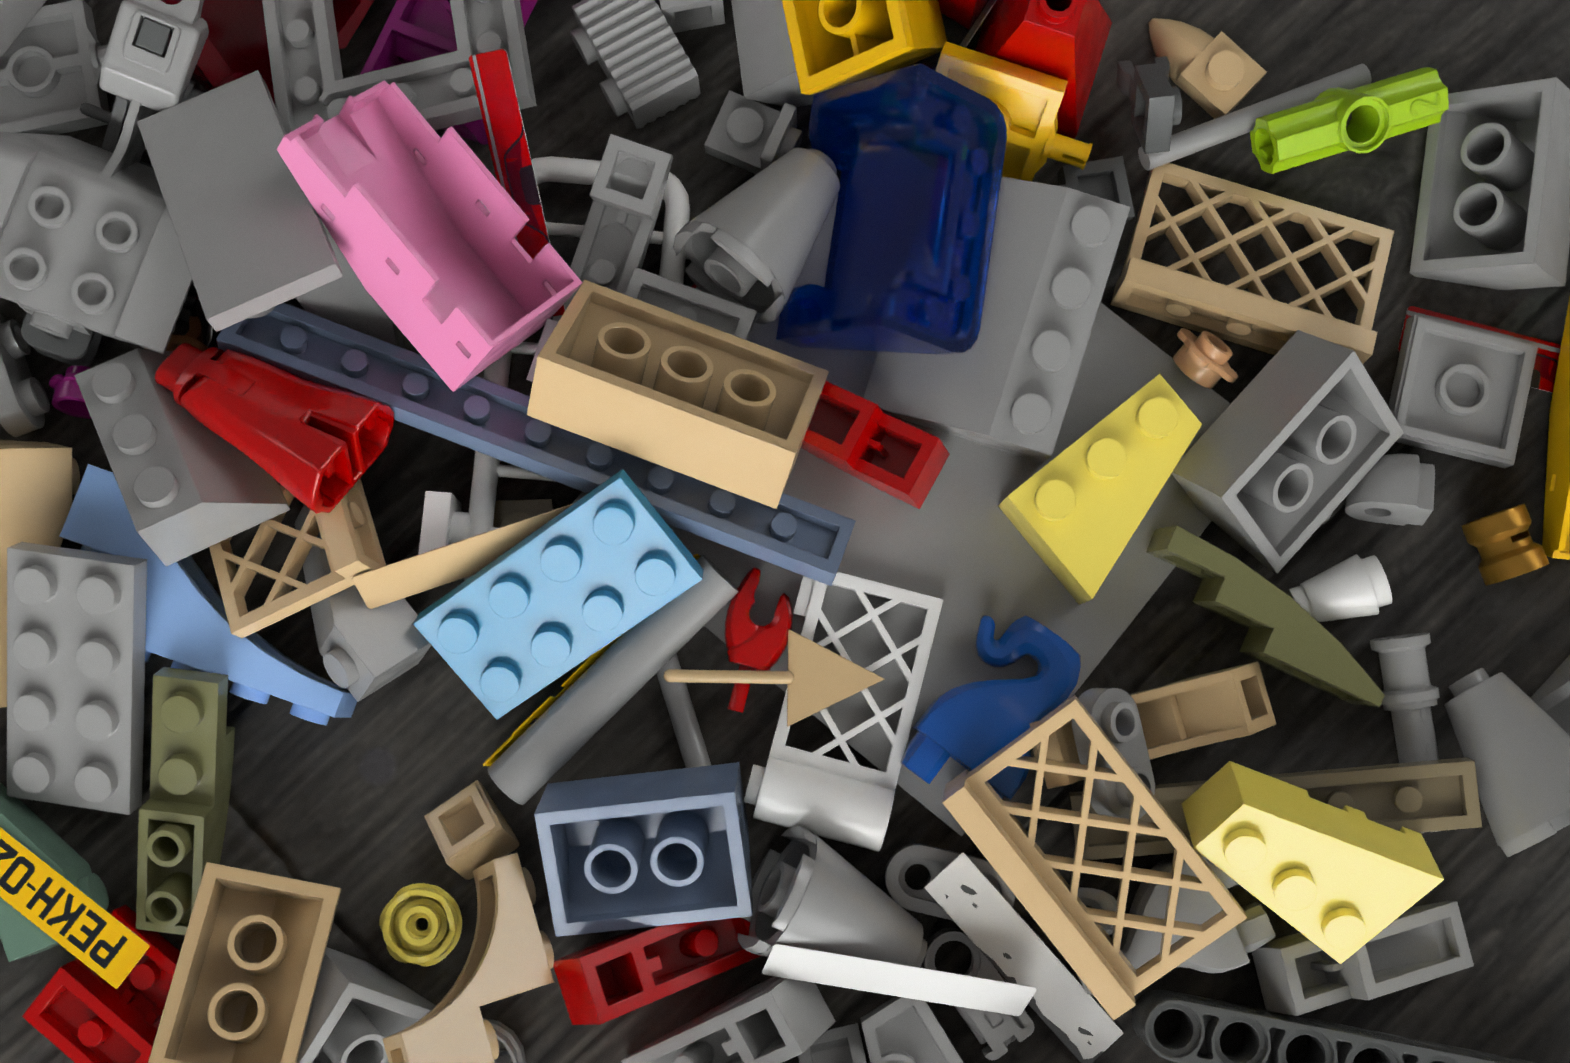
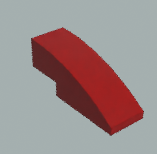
M828 381L824 384L801 445L802 449L918 509L923 505L950 455L940 438L884 413L878 404Z

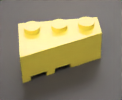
M1158 374L1010 493L998 507L1076 602L1080 605L1094 598L1202 426V423L1162 375Z
M1231 761L1225 764L1182 803L1193 848L1339 964H1342L1444 880L1421 833L1403 826L1400 831L1368 820L1365 812L1347 805L1343 809H1339L1310 798L1307 790Z

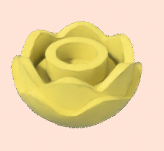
M415 883L401 888L386 904L380 915L379 925L383 932L387 950L394 959L403 963L428 967L442 961L455 948L462 933L463 921L460 908L450 893L436 885ZM419 918L427 920L428 927L426 930H421L417 926Z

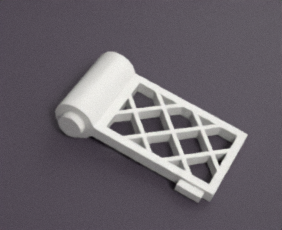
M837 572L832 585L853 590L867 614L834 632L821 610L827 585L803 576L793 612L794 615L805 617L801 636L813 641L819 620L828 637L817 644L826 647L832 643L840 656L851 661L839 638L871 620L890 654L865 669L873 672L894 659L908 682L905 696L902 700L881 711L868 688L860 691L874 716L842 735L827 709L821 710L820 713L835 739L817 750L809 752L786 746L790 726L787 727L786 689L767 765L763 767L753 764L744 802L756 805L753 815L754 819L788 828L799 825L818 836L879 852L889 823L895 789L902 765L900 762L905 753L944 599ZM865 594L890 601L874 609ZM899 603L925 609L926 613L920 636L897 649L878 616ZM917 646L910 671L901 655ZM901 709L894 734L885 718ZM879 722L892 745L885 772L859 765L845 742ZM839 745L849 762L827 757L823 754Z

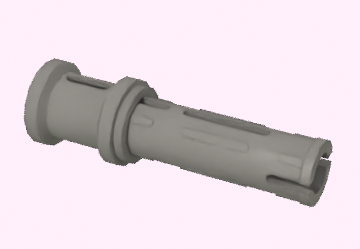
M1430 633L1403 634L1370 640L1371 650L1378 652L1384 686L1382 692L1385 694L1381 705H1383L1384 710L1391 711L1399 763L1439 760L1431 706L1437 705V699L1440 698L1438 687L1431 685L1425 647L1431 643Z

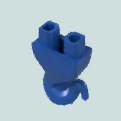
M983 615L978 626L975 644L981 660L993 667H1005L1028 655L1037 662L1038 671L1034 676L1028 678L977 681L958 686L943 693L929 705L912 727L917 733L909 742L900 763L927 784L931 783L949 757L969 772L1028 730L1030 728L1029 723L1041 720V718L1069 697L1078 682L1081 655L1053 631L1026 615L1013 622L1003 635L995 640V622L991 617ZM1031 749L1022 756L1031 757ZM1007 766L989 779L988 782L1001 799L1011 800L1026 779L1029 769Z

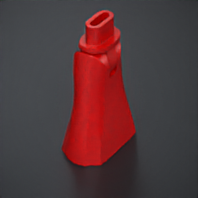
M185 342L179 345L161 363L155 374L156 383L172 391L173 398L178 405L184 407L196 420L247 455L316 514L320 512L330 513L387 447L390 433L394 426V411L389 405L358 394L302 379L250 355L230 349L224 352L219 348L210 347L202 351Z

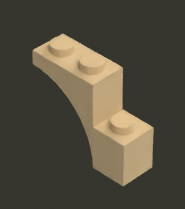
M1258 661L1189 677L1162 687L1130 694L1139 711L1150 759L1249 736L1276 725ZM1072 719L1049 736L1046 759L1080 764L1072 730ZM1040 720L1035 721V722H1032V723H1029V724H1030V727H1032L1034 724H1036V723L1039 722ZM1040 743L1033 747L1035 758H1038ZM1044 771L1047 789L1070 785L1084 780V777Z
M518 853L493 859L473 870L477 892V923L474 940L466 963L452 988L429 1013L402 1031L383 1038L389 1063H495L494 1060L498 1059L499 1056L498 1039L492 1024L487 1019L483 1020L480 1006L554 982L551 969L554 966L553 948L546 933L539 931L532 906L536 901L534 881L530 872L525 867H521Z

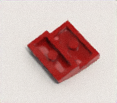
M125 904L113 910L110 914L148 943L150 948L119 988L115 989L79 959L75 958L58 969L22 1015L27 1022L74 1063H148L180 951L158 932L136 929V913Z

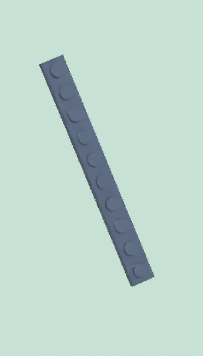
M286 303L277 305L269 314L263 317L248 318L222 329L216 338L218 348L224 352L230 349L244 353L302 379L374 399L389 405L394 411V420L585 493L591 492L624 469L667 524L832 586L856 522V520L785 493L782 494L778 507L775 509L527 416L530 396L477 376L452 392L422 355Z

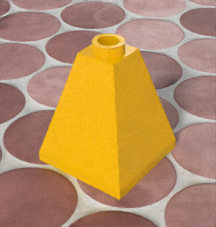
M782 0L801 94L805 95L815 94L909 66L941 52L945 41H947L938 0Z

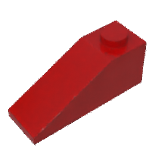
M731 918L637 928L554 960L553 967L572 1025H601L760 957L761 955H756L743 949L738 942V933L749 936L751 922L743 918Z

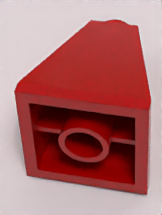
M997 0L985 18L975 51L1068 81L1057 112V133L1075 139L1112 21L1098 0Z

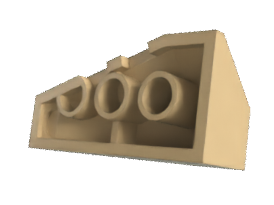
M0 440V708L7 707V548L20 542L61 547L63 538L59 536L72 505V495L77 493L80 484L79 466L72 457V447L49 442Z

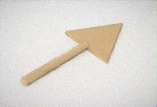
M788 629V671L668 669L664 672L665 681L677 683L787 684V727L885 680Z

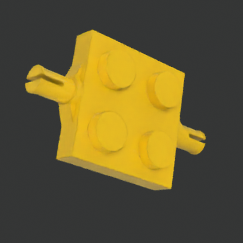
M945 41L935 74L925 84L924 89L888 77L880 99V104H886L915 114L916 136L911 154L927 167L936 171L938 166L1032 181L1035 173L1046 163L1047 158L1084 170L1093 145L1057 133V112L1068 81Z

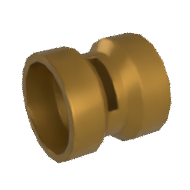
M1525 503L1461 526L1468 544L1478 548L1482 558L1478 568L1485 585L1502 582L1550 564L1542 545L1533 542L1528 529L1532 520Z

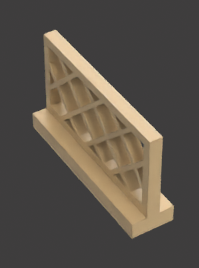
M1167 163L1151 169L1149 172L1123 270L1115 285L1110 305L1200 333L1208 331L1220 339L1276 355L1296 331L1300 330L1354 350L1362 364H1364L1373 355L1378 333L1372 330L1394 230ZM1162 182L1185 189L1195 206L1172 217L1158 196ZM1227 203L1242 206L1251 217L1254 225L1232 235L1216 209ZM1154 215L1158 224L1150 227L1151 220ZM1202 216L1218 242L1194 253L1178 227ZM1288 220L1302 224L1314 243L1292 253L1275 227ZM1165 234L1181 259L1165 267L1142 260L1141 257L1146 242ZM1261 234L1278 261L1254 271L1240 249L1239 244ZM1347 238L1373 246L1369 264L1353 272L1335 245ZM1225 252L1241 279L1229 285L1214 282L1201 263ZM1321 252L1338 279L1315 290L1298 262ZM1285 270L1301 298L1289 304L1274 300L1261 281ZM1365 277L1364 286L1362 287L1358 280ZM1344 288L1358 309L1355 324L1334 318L1322 298Z
M361 479L355 483L330 513L320 512L316 514L310 510L300 531L281 524L286 512L261 523L244 558L233 554L230 544L232 537L209 547L231 634L240 638L247 637L355 585L353 582L354 576L386 566ZM280 484L287 504L290 506L294 496ZM277 531L296 538L280 573L261 566L262 560ZM319 531L322 539L317 538ZM312 546L324 549L331 573L308 584L296 580ZM256 573L276 580L264 605L248 612L244 597Z
M1075 695L969 772L966 769L945 784L942 800L944 806L1113 1021L1136 1005V994L1247 919L1246 913L1199 852L1193 848L1192 843ZM1071 719L1075 720L1090 740L1087 765L1046 759L1049 736ZM1040 743L1038 758L1022 756ZM1097 751L1100 752L1111 768L1095 766ZM1007 766L1036 770L1032 805L1002 800L988 780ZM1044 771L1085 777L1080 812L1040 806ZM1094 779L1122 782L1132 793L1129 819L1089 813ZM1140 805L1154 822L1138 820ZM1015 815L1030 817L1028 832ZM1038 818L1078 824L1074 858L1044 854L1035 842ZM1087 826L1127 831L1122 865L1083 860ZM1136 833L1166 837L1175 848L1171 873L1132 867ZM1183 859L1196 876L1181 874ZM1057 869L1072 871L1070 885ZM1080 873L1120 878L1116 912L1085 906L1077 896ZM1130 880L1169 886L1164 919L1125 913ZM1179 887L1210 892L1223 909L1201 925L1174 921ZM1099 923L1114 925L1112 939ZM1123 927L1161 932L1162 938L1159 954L1138 969H1135L1120 950ZM1172 934L1184 936L1171 945Z

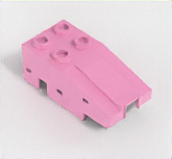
M384 80L355 97L348 96L339 114L327 121L323 120L318 114L314 115L310 122L284 135L277 148L281 158L365 290L452 392L540 330L545 325L547 318L550 319L583 283L550 243L545 245L534 259L528 255L515 239L517 234L530 220L456 130L451 126L440 137L395 82L388 84Z

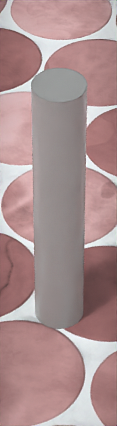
M701 555L697 559V562L704 569L703 579L622 634L488 768L491 779L510 799L520 805H524L739 592L731 580L706 556Z

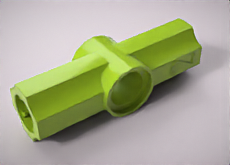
M1423 67L1351 90L1340 87L1329 88L1321 92L1314 101L1256 118L1255 126L1250 131L1252 152L1257 157L1261 170L1270 174L1345 151H1352L1358 154L1369 153L1377 149L1387 138L1441 122L1442 114L1449 109L1448 87L1442 83L1437 69ZM1352 112V119L1346 128V121Z

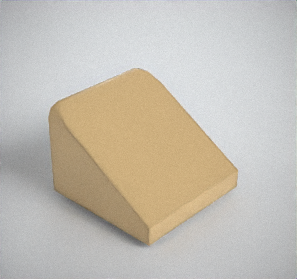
M478 780L424 816L447 865L466 880L474 878L473 870L493 859L507 856L519 846L514 832L482 783Z

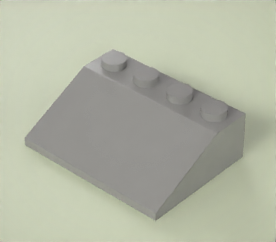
M938 166L863 398L878 404L881 410L890 416L1042 464L1053 454L1130 207L1068 187Z

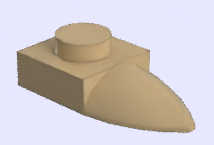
M1152 18L1148 23L1154 53L1157 57L1167 56L1169 60V77L1214 119L1229 114L1267 73L1266 70L1222 31L1214 38L1203 30L1180 21Z

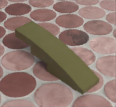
M1177 525L1155 530L1146 552L1202 578L1193 602L1249 628L1239 652L1350 704L1381 706L1385 694L1347 649L1292 597L1236 557Z

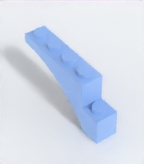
M90 464L87 465L59 537L82 544L81 550L147 559L145 662H148L151 653L173 660L170 668L228 675V680L233 681L230 693L262 704L268 703L270 695L293 703L289 712L291 715L320 725H327L330 716L338 718L352 717L357 701L347 688L339 687L334 682L320 677L285 656L256 632L244 638L231 634L223 600L195 563L192 556L190 555L169 566H165L137 533L113 472Z

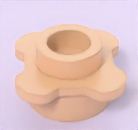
M1181 328L1178 331L1177 336L1184 344L1173 356V360L1185 375L1199 385L1209 389L1213 388L1221 378L1230 383L1236 381L1238 374L1228 363L1233 352L1220 338L1208 331H1203L1198 337L1185 328Z

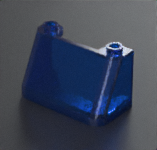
M921 63L814 94L809 122L810 142L813 149L826 154L833 161L836 169L842 171L840 190L837 198L824 287L815 284H803L793 288L786 305L784 303L783 311L780 313L776 339L800 348L935 355L957 354L971 349L977 341L981 327L1007 142V128L1000 109L989 98Z

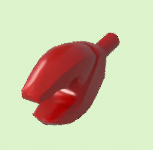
M757 567L752 568L745 575L737 587L739 592L730 601L725 618L724 636L728 649V662L738 665V670L770 671L786 650L788 630H792L793 615L790 598L783 592L776 606L774 618L769 624L760 626L752 622L750 611L755 605V592L761 576V570ZM734 683L727 709L743 713L751 684Z

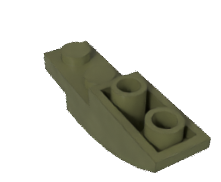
M163 667L153 675L150 799L139 808L136 929L185 935L206 862L220 864L230 799L235 727L226 726L228 675Z

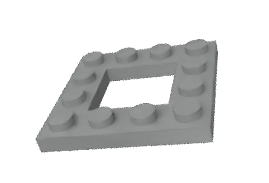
M262 0L275 106L286 134L310 122L316 114L325 121L339 114L348 96L355 97L384 80L388 84L395 82L434 130L480 120L482 115L469 63V56L505 49L508 54L520 110L537 106L520 0H450L457 51L344 79L333 0Z

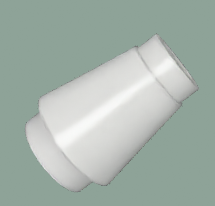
M1355 554L1301 583L1300 586L1288 589V595L1318 622L1378 615L1379 607L1392 604V593L1388 579L1380 561L1375 555L1361 559Z

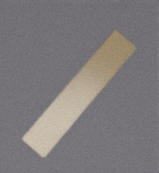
M572 504L353 577V582L369 609H373L472 576Z

